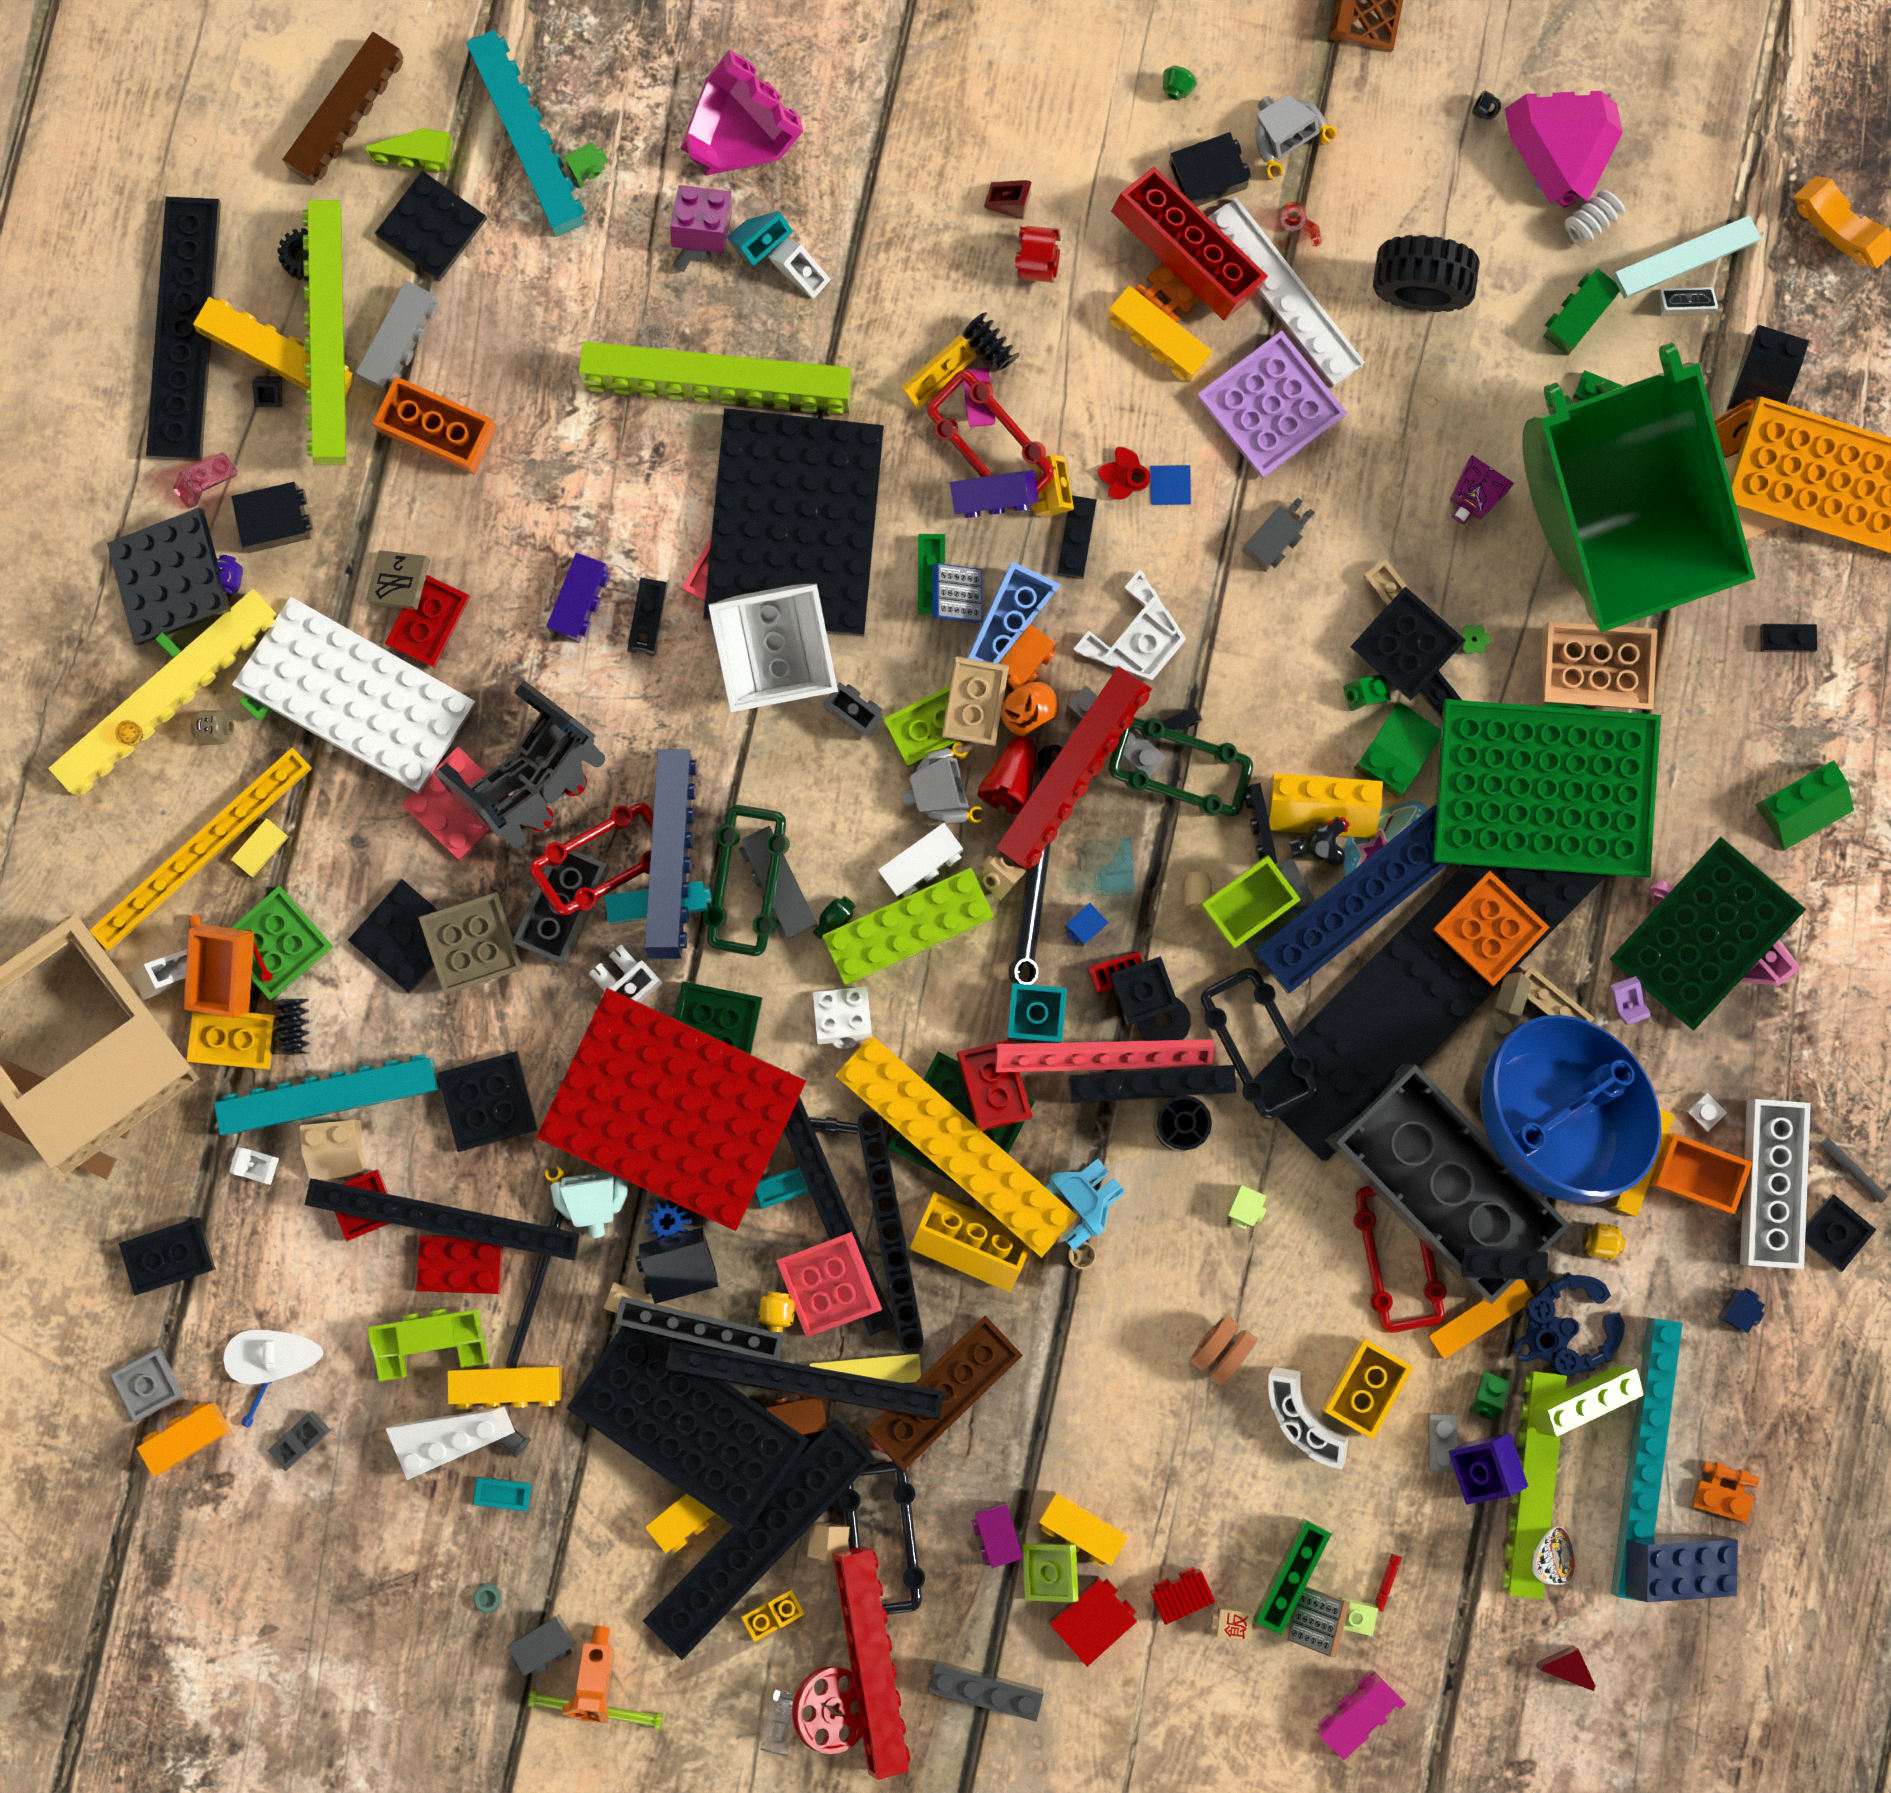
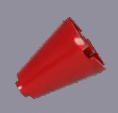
M1019 736L1010 741L978 787L977 795L983 802L998 809L999 805L1007 807V813H1020L1030 798L1037 752V747L1033 744L1032 739L1026 736Z

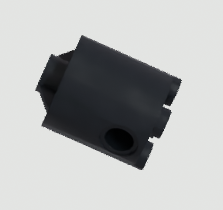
M1187 1095L1173 1097L1163 1103L1155 1113L1153 1121L1155 1136L1160 1143L1170 1150L1179 1152L1195 1149L1203 1144L1211 1133L1212 1127L1210 1111L1206 1105L1199 1099ZM1177 1119H1179L1189 1129L1185 1131L1177 1123Z

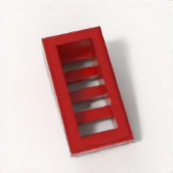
M1140 952L1089 967L1088 971L1096 995L1113 989L1109 978L1110 967H1114L1116 972L1120 970L1119 964L1124 963L1125 968L1130 967L1129 961L1134 960L1135 965L1142 963ZM1104 970L1108 984L1103 985L1098 971Z

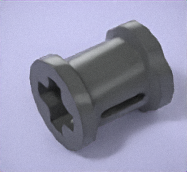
M514 1428V1433L496 1442L504 1444L513 1452L512 1456L516 1458L532 1439L530 1437L525 1438Z

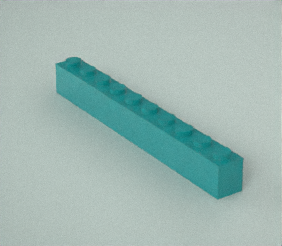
M1650 1317L1647 1319L1640 1371V1382L1644 1395L1637 1398L1611 1586V1594L1619 1598L1637 1600L1625 1596L1626 1540L1654 1538L1683 1326L1681 1322Z

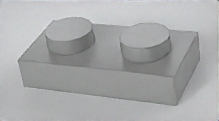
M1428 1414L1429 1470L1455 1471L1448 1451L1458 1446L1457 1415Z

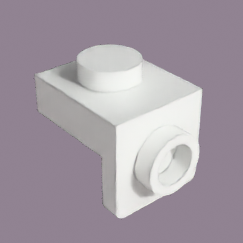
M237 1147L229 1172L271 1185L279 1158L255 1150Z

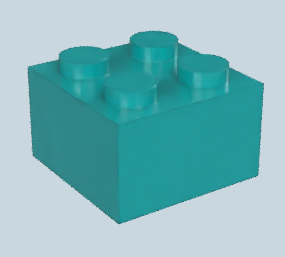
M1012 983L1007 1040L1034 1043H1062L1067 988Z

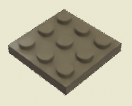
M498 892L418 917L444 995L523 970L515 944L512 943L513 938Z

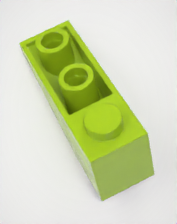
M422 128L368 145L365 151L369 158L377 164L386 165L388 162L397 163L398 166L406 169H413L415 166L424 168L425 171L430 173L448 172L453 139L449 132Z

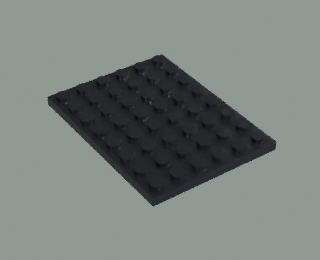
M724 408L703 620L712 621L709 604L727 598L790 585L817 583L826 632L864 637L884 425Z

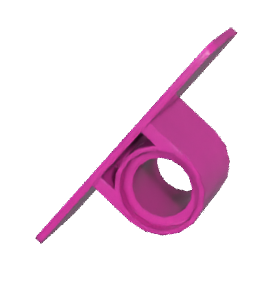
M987 368L967 369L979 381L990 383L989 370ZM963 381L966 416L969 426L994 425L996 422L995 415L984 403L979 404L971 399L970 386Z

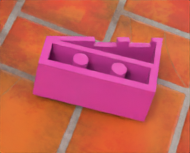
M1375 1671L1371 1675L1369 1673L1365 1674L1357 1683L1359 1688L1352 1695L1346 1694L1338 1702L1337 1706L1339 1708L1332 1716L1330 1713L1327 1714L1318 1723L1320 1727L1316 1731L1318 1735L1343 1760L1369 1738L1368 1734L1378 1724L1382 1727L1388 1721L1386 1716L1395 1706L1401 1710L1406 1705L1401 1697Z

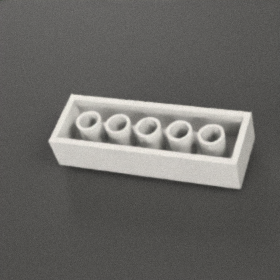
M1761 1099L1747 1100L1744 1159L1753 1162L1743 1190L1740 1265L1804 1269L1811 1103Z

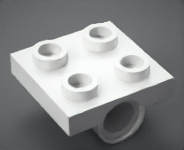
M867 986L813 992L818 1045L833 1043L836 1048L849 1049L856 1046L858 1040L872 1038Z

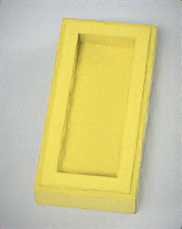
M266 818L231 860L251 877H254L289 836Z

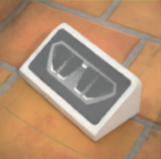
M1713 287L1659 290L1661 316L1714 314L1718 310Z

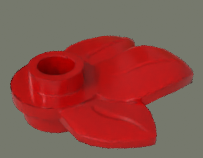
M1116 447V462L1105 464L1097 469V473L1102 481L1111 485L1108 497L1116 500L1128 498L1133 491L1144 490L1150 482V473L1147 468L1140 465L1139 458L1135 452L1125 447ZM1140 475L1142 480L1136 483L1132 480V476Z

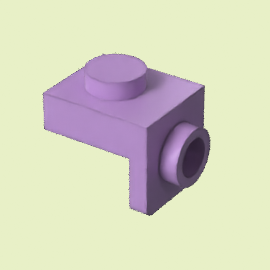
M1636 976L1610 985L1615 1012L1624 1024L1636 1023L1650 1017V1011L1644 1004L1640 981Z

